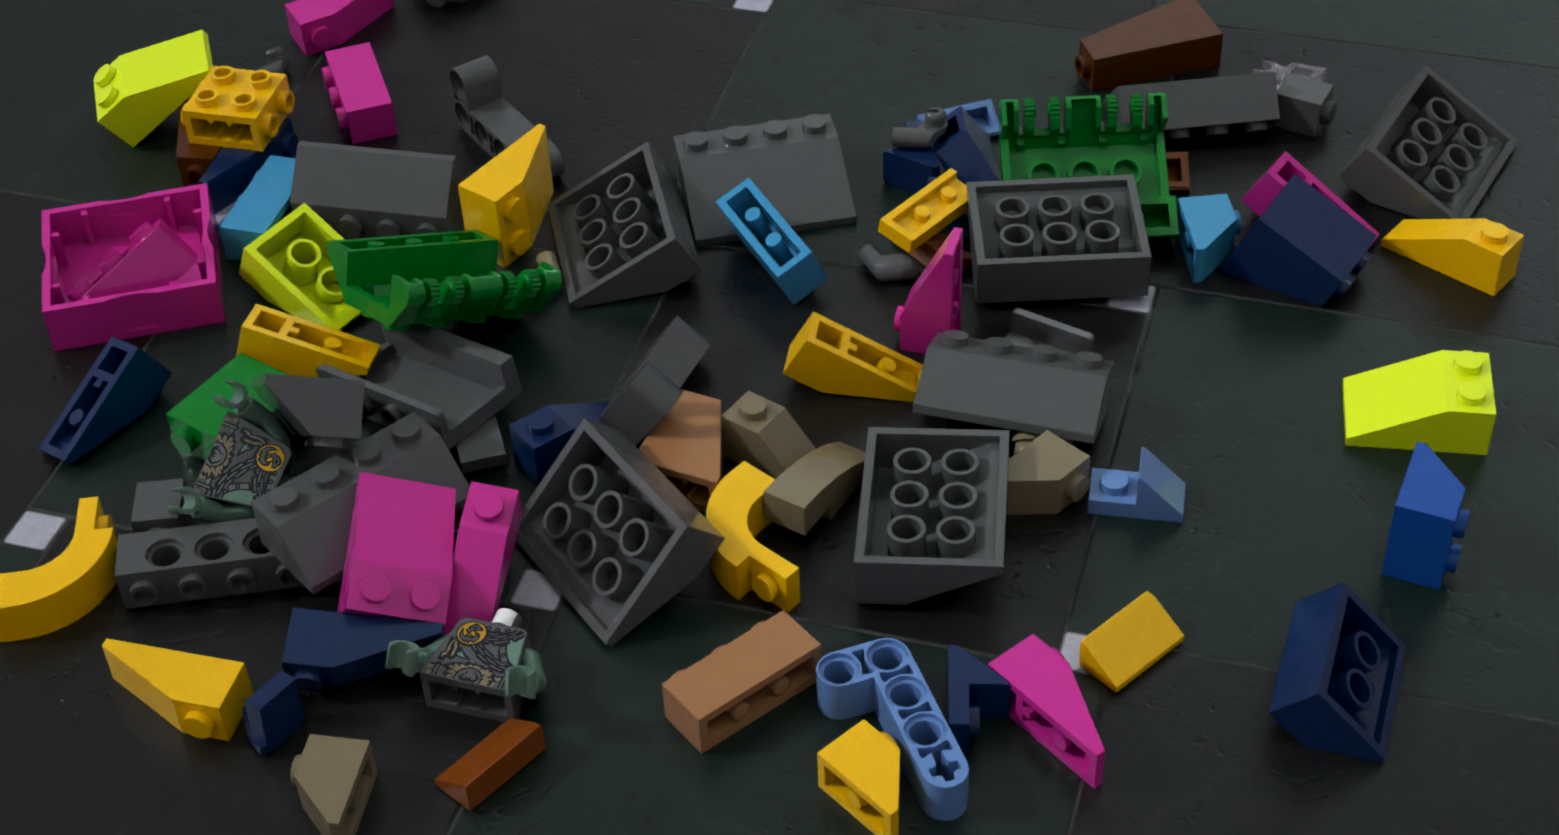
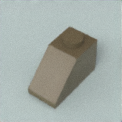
M749 390L721 415L724 457L739 464L746 461L774 479L798 459L816 449L785 407Z
M1046 430L1009 458L1006 515L1058 514L1072 502L1080 501L1090 487V456Z
M309 734L302 754H297L294 757L290 774L291 783L297 786L302 808L322 835H356L378 775L370 740Z

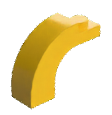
M743 461L723 477L709 498L706 508V519L725 538L709 562L716 579L737 600H740L753 590L762 600L772 602L786 612H789L801 602L799 567L763 546L755 539L757 534L772 522L765 519L764 491L775 479Z
M98 496L79 498L74 536L68 547L58 557L34 569L0 573V643L31 639L64 628L92 611L113 589L116 584L115 565L118 541L112 516L110 514L104 515Z

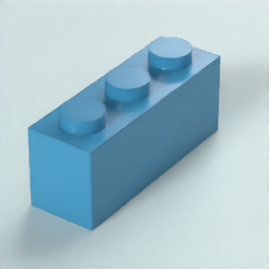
M270 155L261 169L255 173L253 180L246 190L239 195L236 204L226 218L222 219L218 235L220 241L223 242L227 260L241 261L243 248L292 212L290 199L296 158Z
M749 177L716 201L717 206L732 230L794 305L828 280L812 251Z

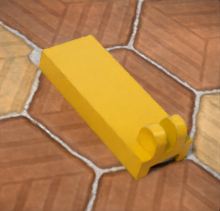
M950 168L883 216L879 221L878 232L908 253H911L968 211L966 184L956 178L957 171Z

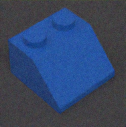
M1416 443L1394 507L1381 575L1440 590L1445 572L1454 574L1456 572L1463 545L1454 543V538H1464L1471 510L1461 508L1466 488L1425 443Z

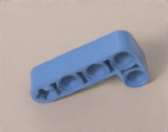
M881 638L824 655L816 666L817 704L822 714L831 719L843 720L874 711L884 732L888 733L900 748V765L924 812L933 819L941 821L954 820L960 817L966 811L968 805V762L908 647L897 639Z

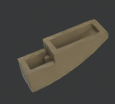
M839 441L823 445L798 459L764 491L765 519L804 536L821 517L831 520L862 484L865 452Z

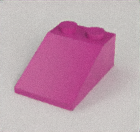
M364 472L359 473L337 612L443 623V626L446 624L453 573L455 488Z

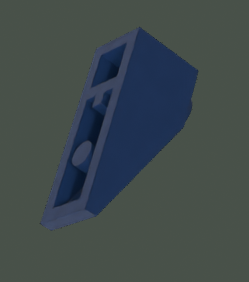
M285 118L279 127L277 135L270 140L263 152L222 147L198 181L199 184H208L215 214L237 201L239 195L246 190L253 180L255 173L261 169L270 155L289 158L296 156L299 140L297 135L294 134L291 118Z
M112 336L38 449L69 465L73 464L148 411L155 399L161 394L172 372L139 347Z
M610 401L547 405L509 424L515 465L538 487L584 418L604 424L598 418Z
M293 607L282 658L283 671L296 678L299 689L317 691L322 689V687L338 688L396 669L385 668L389 642L406 640L417 644L419 648H424L444 635L443 623Z

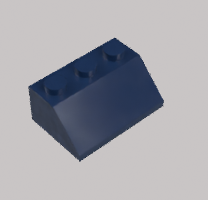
M1344 582L1295 602L1269 714L1302 746L1372 762L1385 760L1407 646Z

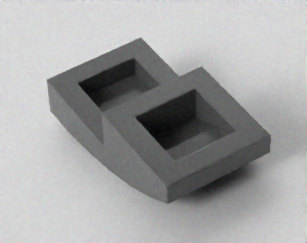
M493 415L455 445L462 474L507 464L506 452L496 415Z

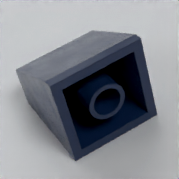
M1294 174L1219 269L1227 275L1322 307L1333 294L1340 299L1356 278L1350 272L1352 271L1357 275L1373 256L1367 249L1377 235L1298 175Z

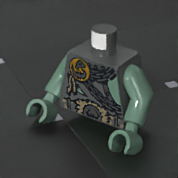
M230 379L224 380L234 391L230 401L214 394L213 399L217 405L235 409V414L227 411L194 487L180 486L171 489L173 492L181 493L184 497L182 508L178 506L166 507L171 515L191 514L193 518L207 523L255 518L251 501L298 476L290 472L295 460L294 450L290 448V436L271 411L253 397L248 396L247 389L242 383Z
M508 608L498 609L491 622L468 617L461 619L450 633L443 635L424 648H419L417 644L406 640H394L389 642L385 668H402L403 674L408 677H413L415 673H420L426 706L505 722L509 718L519 719L524 697L536 699V694L541 693L547 684L540 655L531 649L529 634L521 628L523 625L521 616Z

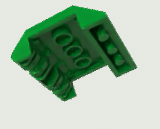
M1165 92L1146 94L1145 120H1143L1142 94L1132 93L1129 100L1130 124H1117L1118 100L1115 94H1106L1104 122H1101L1102 103L1100 95L1065 96L1063 124H1060L1059 97H1049L1047 103L1048 128H1034L1036 105L1033 98L1023 99V125H1019L1018 98L1000 99L999 151L1002 180L1134 174L1148 239L1178 238L1179 236L1176 195L1170 196L1164 139V130L1168 121Z
M477 229L327 241V252L345 303L361 311L362 316L384 324L383 327L391 331H407L414 324L445 327L449 325V321L453 320L483 323L486 321V317L499 316L505 319H520L523 317V313L541 311L562 287V276L559 269L546 262H540L539 267L536 269H524L517 277L514 276V273L512 274V271L497 273L498 239Z

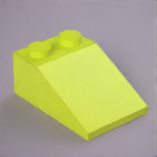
M203 30L195 31L120 55L110 65H103L96 72L93 79L97 122L134 148L194 94L199 83L204 80L213 68L208 34Z
M305 202L243 248L239 275L269 303L293 316L339 331L344 330L362 315L361 311L345 303L327 252V241L345 239Z
M1440 350L1343 378L1345 446L1414 450L1416 443L1421 442L1427 444L1433 452L1487 455L1497 415L1489 353L1468 350Z

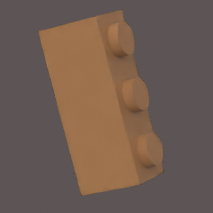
M782 610L766 621L757 623L751 630L728 644L717 647L710 655L687 669L676 672L670 679L663 682L662 692L665 717L702 754L816 682V666L822 658L821 644Z

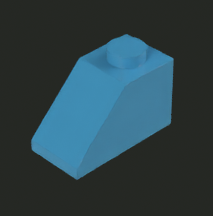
M1227 194L1177 199L1179 227L1177 240L1193 283L1202 282L1233 252L1235 235L1241 233L1242 222L1238 209L1233 210Z

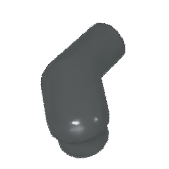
M873 244L864 246L859 252L860 261L876 279L883 283H894L903 280L910 281L919 272L918 262L907 254L883 255Z

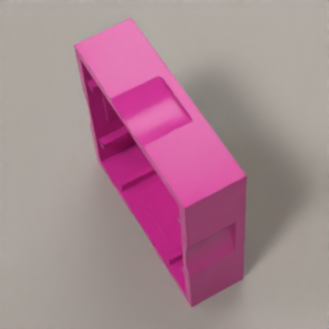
M207 183L150 192L121 200L95 201L42 210V248L46 258L45 268L42 273V315L54 351L106 343L112 336L124 340L226 322L218 227ZM161 218L197 253V262L177 281H170V285L91 299L88 295L83 296V300L70 302L71 300L67 297V294L81 280L85 278L90 283L102 272L98 266L109 254L115 250L122 254L131 246L133 242L129 240V237L146 221L153 225Z

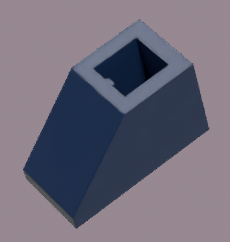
M961 106L946 116L948 128L932 144L934 153L945 171L950 168L957 171L956 178L964 184L966 182L1001 180L989 134Z

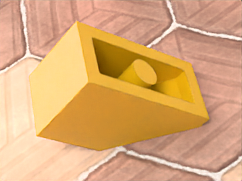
M863 719L817 752L818 786L874 835H899L900 748L888 733L879 732Z

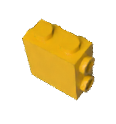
M213 66L204 80L199 83L198 88L188 102L183 105L181 122L186 128L189 143L263 152L270 140L277 135L279 127L287 115L293 111L295 103L294 93L289 89L286 74L273 73L267 70L255 71L237 69L230 66Z

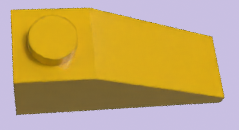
M1486 218L1403 219L1381 240V246L1491 296H1495L1516 274L1524 235L1507 228L1501 223H1496Z
M256 303L241 326L236 356L243 353L288 375L318 377L316 368L323 363L352 375L360 376L368 374L380 352L381 344Z
M813 311L789 345L783 374L821 393L914 402L923 365Z
M105 639L102 648L114 680L182 733L190 734L200 739L213 738L230 741L243 717L244 701L253 694L244 662Z

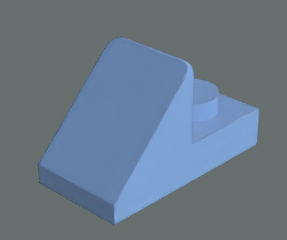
M1141 447L1139 472L1092 468L1087 514L1183 523L1186 483L1147 448Z

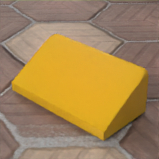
M1146 591L1083 638L1080 643L1079 666L1117 693L1183 642L1185 635L1157 598L1149 591Z

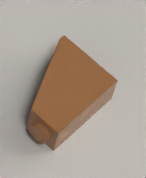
M683 390L682 395L673 407L650 431L639 447V450L697 510L706 512L713 490L723 479L721 400Z

